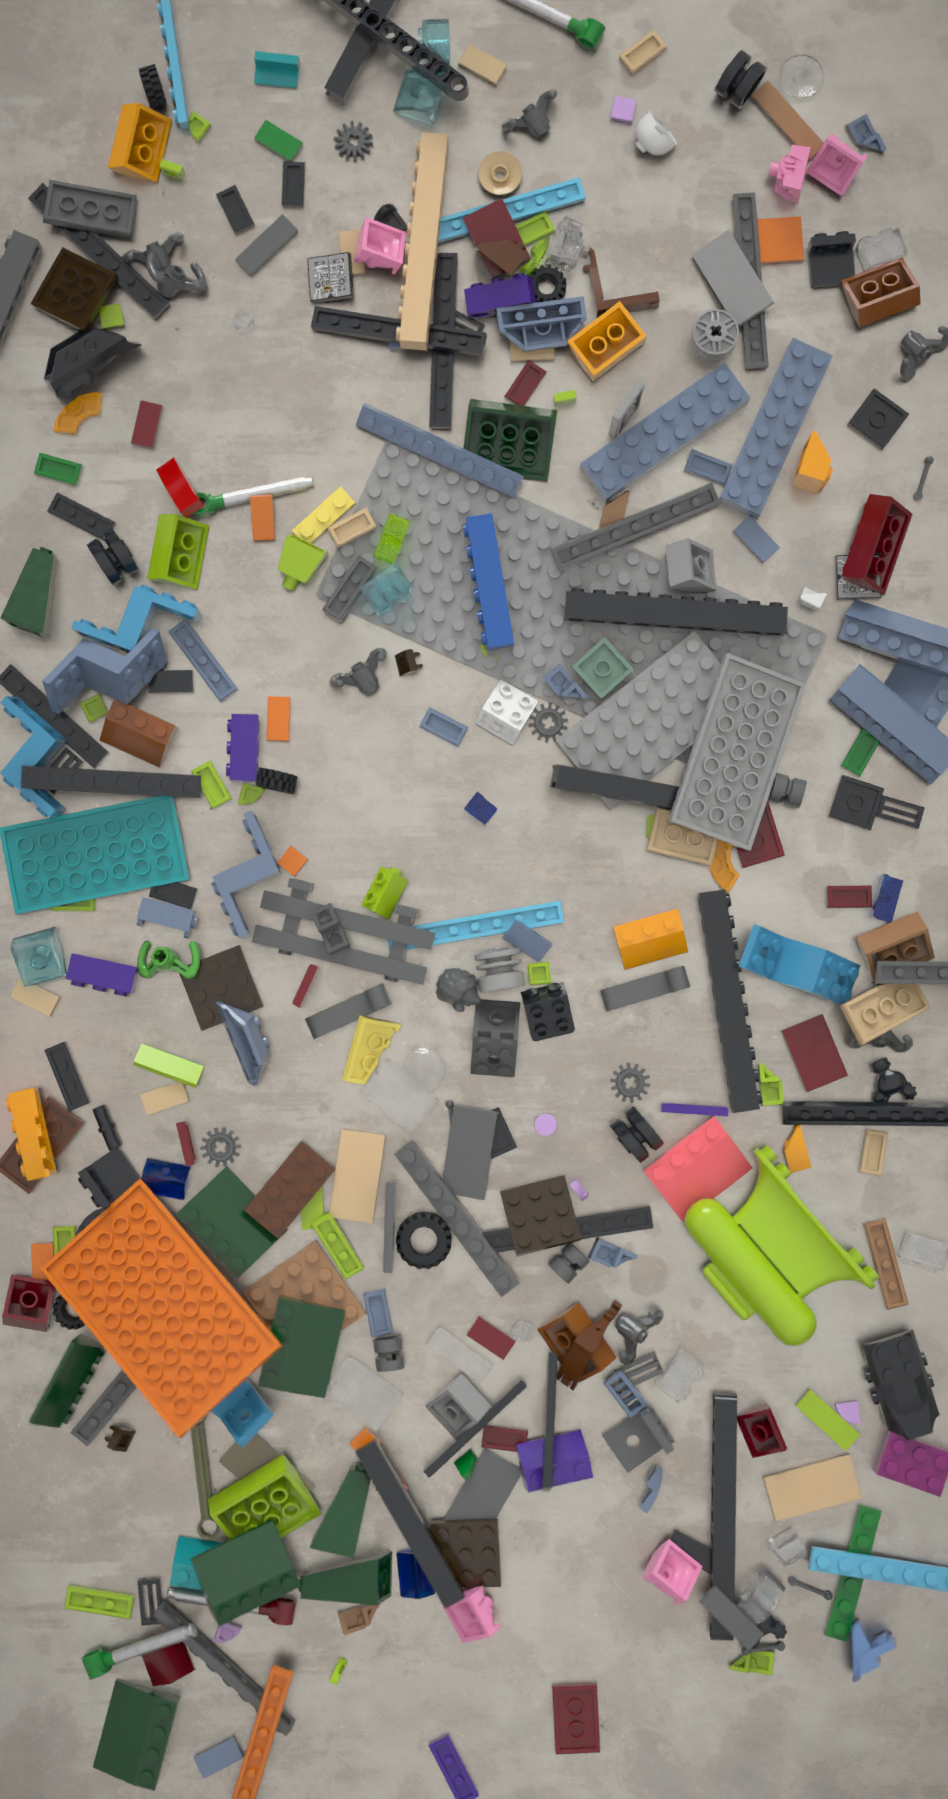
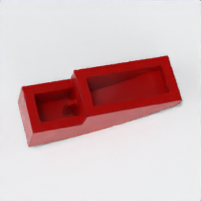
M174 457L156 469L170 497L185 518L204 506L196 490Z

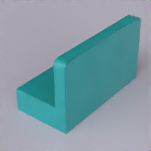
M255 51V84L297 88L300 69L299 56Z

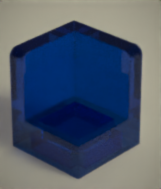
M477 791L465 806L464 811L486 826L496 813L497 807L487 801Z

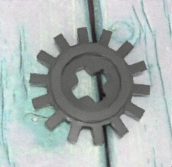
M351 121L350 128L344 123L342 125L345 129L344 131L337 129L336 132L341 136L334 137V140L339 141L334 146L335 149L341 147L338 153L340 156L345 152V159L348 160L349 156L353 155V160L355 161L358 154H360L361 158L365 157L363 154L364 150L370 153L371 150L367 148V145H373V142L369 141L368 138L373 136L372 134H365L369 129L368 127L360 129L361 122L358 123L357 127H354V122ZM351 135H353V137H357V136H358V137H359V139L357 140L358 145H356V146H354V144H350V145H349V144H348V142L350 141L349 136H351Z
M549 703L546 709L543 704H540L542 710L538 711L535 708L533 711L537 715H530L529 717L534 720V723H529V727H535V730L531 733L535 734L538 732V740L545 736V742L549 741V737H552L555 742L557 740L555 735L562 736L563 734L560 730H567L568 728L563 726L564 722H568V718L562 719L566 712L562 711L559 713L558 709L560 706L558 705L555 709H552V703ZM552 717V722L555 725L546 729L542 720Z
M627 1063V1069L625 1070L620 1065L621 1072H613L617 1079H611L610 1082H616V1086L611 1087V1089H618L619 1092L615 1096L618 1098L622 1094L623 1102L626 1101L627 1097H630V1102L634 1103L633 1097L635 1096L640 1101L642 1098L639 1094L642 1092L647 1095L648 1093L643 1089L644 1086L650 1087V1084L645 1083V1080L650 1077L649 1075L643 1077L642 1074L646 1070L643 1068L639 1072L637 1070L638 1064H635L634 1069H632L630 1063ZM634 1077V1083L637 1084L636 1087L627 1089L624 1080Z
M214 1128V1135L208 1131L206 1134L210 1138L208 1140L202 1139L206 1146H200V1150L207 1151V1153L202 1155L203 1158L210 1157L207 1163L211 1164L214 1160L216 1161L215 1167L219 1166V1162H223V1166L226 1167V1160L229 1159L233 1163L234 1160L231 1156H239V1153L234 1151L235 1148H241L240 1145L234 1144L239 1138H231L232 1130L227 1135L225 1134L226 1128H222V1133H219L218 1129ZM216 1142L226 1143L224 1147L226 1151L224 1153L221 1151L217 1153L215 1151L217 1147Z

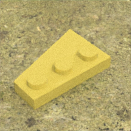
M359 1016L342 1079L346 1082L365 1085L379 1063L378 1058L383 1050L389 1047L390 1039L395 1031H399L402 1025L398 1022Z

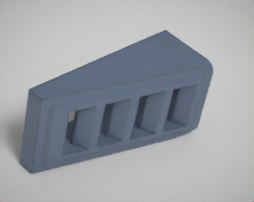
M621 1369L603 1382L629 1418H632L648 1406L645 1398ZM621 1377L623 1381L613 1388L611 1384ZM627 1384L628 1388L620 1394L616 1392ZM629 1392H633V1394L626 1400L622 1399V1397L627 1395ZM637 1398L638 1401L635 1402L633 1405H631L630 1407L627 1405L632 1400Z

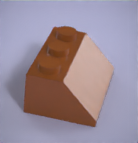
M903 257L841 280L851 314L859 328L921 305L920 286Z
M114 699L105 718L99 741L160 768L178 727L132 705Z
M578 1302L545 1323L537 1331L551 1351L558 1354L557 1359L562 1365L574 1340L590 1327L593 1322ZM603 1337L580 1382L603 1371L617 1358Z

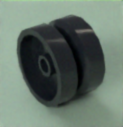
M743 50L739 51L728 64L714 90L722 97H727L733 91L730 103L739 109L749 100L767 71V67L759 61L749 67L752 56Z
M112 528L103 534V539L108 548L105 549L98 539H94L86 545L110 583L114 586L122 581V574L117 568L119 565L128 575L138 571L139 568L123 539H120Z
M633 1106L625 1113L626 1119L632 1126L628 1127L622 1120L617 1119L610 1127L629 1154L632 1153L642 1163L649 1157V1152L643 1146L644 1142L652 1150H658L665 1143Z

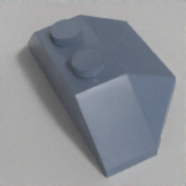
M584 296L496 308L499 331L524 352L568 346L567 341L576 335L587 319Z
M218 1001L215 1003L246 1080L250 1085L255 1086L258 1084L269 1057L267 1051L269 1044L265 1036L260 1034V1022L256 1016Z

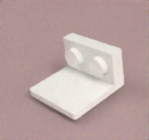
M500 680L481 709L475 723L513 745L538 701Z

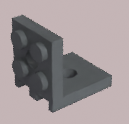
M481 999L480 1004L476 1005L470 1074L515 1077L520 1002ZM493 1018H500L501 1020L495 1021Z
M645 1407L632 1418L628 1416L602 1434L627 1473L662 1449H664L667 1455L675 1450L672 1445L675 1442L673 1436L666 1427L661 1428V1419L654 1409L649 1410L648 1407ZM635 1435L639 1438V1444L636 1447L627 1445V1438L629 1436Z

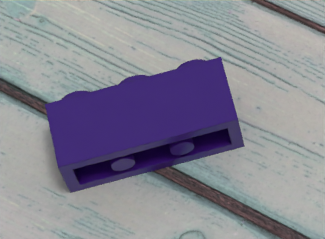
M524 273L514 274L511 279L506 280L504 278H496L491 280L489 284L475 283L470 285L471 288L464 289L467 314L473 319L496 315V308L536 303L533 279Z
M231 714V719L227 721V732L231 733V741H227V755H230V763H226V776L230 777L231 782L256 783L259 765L260 716L258 714Z
M71 953L66 979L72 980L71 985L84 987L86 983L93 985V990L106 992V988L114 989V994L127 997L128 993H134L138 967Z

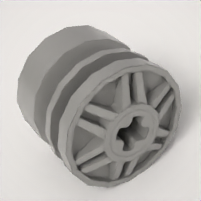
M711 309L698 316L690 338V345L696 357L706 363L713 364L727 359L732 354L738 341L739 328L737 321L730 313L720 309ZM712 332H720L719 335H715L714 337L711 335Z
M494 948L474 955L475 961L485 960V965L476 966V970L487 971V975L478 978L480 993L525 986L523 971H513L512 967L522 963L521 959L511 960V955L520 954V948Z

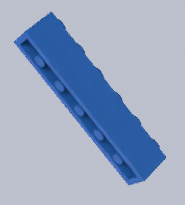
M489 513L466 517V524H462L464 537H469L470 545L466 546L468 559L473 560L474 567H470L472 581L476 580L477 589H473L475 602H480L481 610L477 611L479 624H484L485 632L481 633L483 646L487 645L488 651L514 647L493 515Z

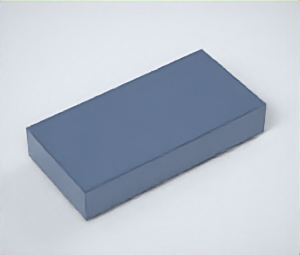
M692 449L684 471L725 486L733 464Z
M750 515L733 531L762 563L780 548Z
M430 707L419 726L459 747L468 730L467 726Z
M517 919L503 936L504 940L520 948L521 951L538 962L541 961L552 946V942Z
M385 1289L363 1293L371 1337L394 1333Z
M233 1736L194 1756L193 1759L204 1779L243 1759L244 1755Z

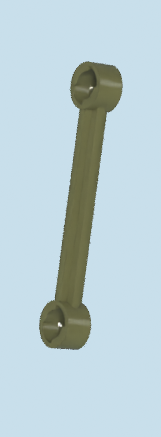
M206 1415L200 1424H196L191 1429L201 1514L197 1532L202 1539L212 1540L218 1535L220 1527L210 1516L208 1499L212 1497L203 1425L207 1420L208 1415ZM206 1520L213 1521L217 1526L215 1534L210 1535V1533L205 1532L201 1524Z

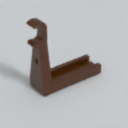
M587 246L579 250V254H589L591 257V264L584 265L582 271L589 272L597 318L619 301L629 313L659 308L660 299L658 291L603 301L604 296L595 252L591 247Z
M616 1300L599 1320L578 1335L557 1373V1380L559 1381L563 1376L561 1383L567 1387L573 1380L570 1387L572 1391L578 1386L608 1325L622 1307Z

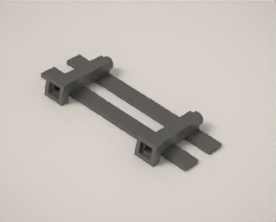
M289 878L287 887L292 888L291 896L264 890L260 908L284 913L286 917L282 931L256 925L252 942L278 948V953L291 956V953L294 952L385 975V980L397 982L398 979L423 985L427 967L403 961L407 944L432 950L435 932L412 927L413 918H419L420 909L400 904L396 905L394 913L399 914L397 923L334 908L344 929L392 940L393 942L389 958L352 948H346L330 955L324 941L297 935L301 918L314 921L311 911L324 906L305 900L307 892H313L314 883Z

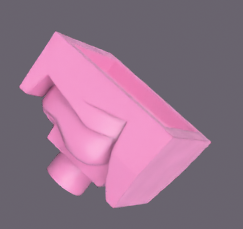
M831 133L826 138L806 173L840 196H843L868 155L864 154L861 156L846 143H839V138Z
M792 145L791 151L785 157H781L780 163L771 162L769 175L777 177L774 192L783 199L795 203L799 202L811 147Z
M365 217L356 240L354 262H365L369 268H392V274L395 275L403 264L406 232Z
M668 1539L652 1554L642 1578L675 1599L673 1604L678 1605L687 1601L703 1566Z
M483 1586L464 1590L465 1598L446 1609L444 1608L462 1643L491 1637L501 1627L500 1623L493 1625V1601L489 1596L484 1595Z

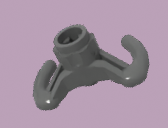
M550 89L541 94L535 106L531 103L522 110L524 113L522 116L505 120L501 125L502 130L508 131L514 127H527L531 134H534L536 137L545 133L551 128L549 125L550 121L545 115L549 99L556 98L557 91Z
M182 233L172 234L161 245H159L158 241L146 245L147 250L144 251L132 249L122 255V259L124 261L137 259L146 262L148 254L154 252L156 254L155 268L160 272H164L166 267L171 264L168 254L175 243H179L184 239V235Z
M154 252L148 254L146 259L147 270L151 278L158 282L157 289L163 296L172 297L176 295L178 290L202 292L206 289L205 274L196 262L191 263V269L198 281L186 277L183 269L177 265H169L164 272L158 271L154 263L156 254Z
M940 326L938 328V332L943 335L941 340L926 339L919 332L916 333L914 331L908 332L903 337L901 345H903L902 348L908 353V358L902 360L900 366L901 378L905 381L911 380L915 376L921 361L928 360L934 351H943L948 347L947 327Z
M384 648L372 650L364 663L360 661L351 667L352 671L334 674L329 681L330 686L341 688L344 686V683L356 684L360 692L363 691L365 695L371 693L379 687V680L374 673L377 661L383 662L387 657V651Z
M890 1030L864 1045L873 1044L874 1047L878 1048L886 1047L887 1045L896 1052L903 1053L912 1048L913 1039L910 1035L906 1034L903 1036L905 1043H901ZM853 1032L847 1036L846 1043L850 1048L858 1049L861 1047Z
M660 1308L649 1311V1317L636 1319L633 1315L626 1313L619 1318L615 1328L618 1329L617 1332L625 1337L626 1351H620L619 1353L620 1363L628 1364L634 1360L637 1344L643 1343L648 1336L646 1331L662 1321L664 1313Z

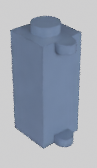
M143 897L137 916V926H142L143 920L185 931L184 938L188 939L192 928L196 929L199 916H195L196 911Z

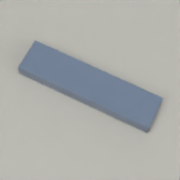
M186 618L168 631L220 702L238 690Z

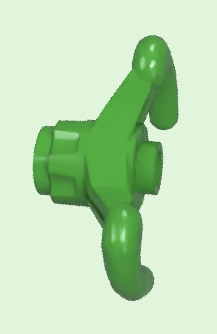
M149 941L143 942L137 958V967L141 977L150 978L157 971H178L187 979L194 978L197 975L200 966V951L195 941L189 943L192 953V964L190 967L182 963L177 953L167 947H156L151 954L152 960L146 966V956L151 943Z

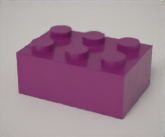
M887 1428L873 1471L879 1476L941 1497L948 1477V1449L917 1438L907 1440L898 1432L888 1431Z

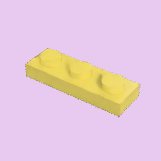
M340 486L298 524L292 532L295 536L312 544L328 530V527L338 521L356 503Z

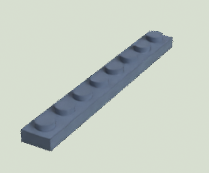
M366 403L362 406L356 422L357 426L513 498L517 495L524 476Z

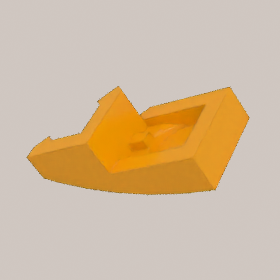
M800 1125L794 1127L795 1131L789 1140H786L784 1143V1154L791 1173L812 1168Z

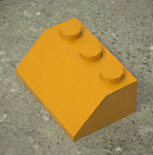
M140 103L122 105L108 168L126 177L157 183L160 163L164 156L172 119Z
M619 301L570 338L567 343L580 366L590 379L595 381L644 344L647 336Z
M815 431L811 432L804 445L792 487L817 494L820 488L824 489L829 481L833 468L829 467L831 458Z
M678 909L612 927L624 970L688 952Z

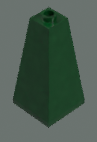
M40 547L39 550L32 549L0 619L10 626L49 640L57 559L52 555L53 551Z
M362 1464L351 1466L313 1535L310 1549L354 1558L371 1481Z
M392 1551L310 1571L302 1575L299 1580L301 1587L298 1588L299 1592H301L300 1599L379 1605L391 1597Z

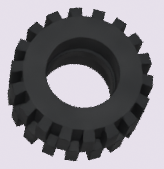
M432 1212L414 1213L407 1217L401 1223L396 1236L397 1251L401 1255V1259L406 1261L407 1265L414 1266L416 1269H431V1267L440 1265L446 1259L452 1244V1235L449 1227L441 1217L436 1216ZM421 1227L430 1228L437 1236L436 1247L431 1252L425 1254L415 1251L411 1245V1235L416 1229Z

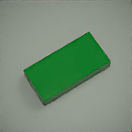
M266 119L254 137L255 141L289 162L294 160L303 145L302 141Z
M39 453L34 474L77 486L83 465Z
M862 728L840 766L860 777L880 741L866 729Z

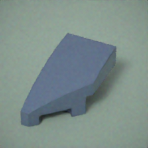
M867 114L846 124L856 145L882 152L887 150L880 134L875 132Z
M558 664L543 677L544 681L558 696L584 699L587 697L561 664Z
M597 1237L588 1258L605 1266L616 1268L626 1261L636 1259L638 1255Z

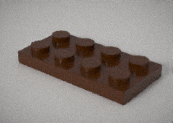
M48 1096L42 1104V1109L55 1162L84 1125V1122ZM16 1138L0 1158V1172L26 1193L30 1194L42 1178L27 1181V1177H23L21 1172L23 1160L22 1155H18L16 1150V1142H18V1138Z
M301 1141L244 1211L275 1237L279 1238L335 1169Z

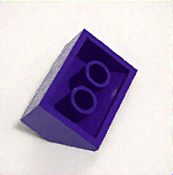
M581 1430L554 1435L552 1487L593 1478L590 1458ZM544 1438L515 1444L523 1485L528 1493L542 1490Z

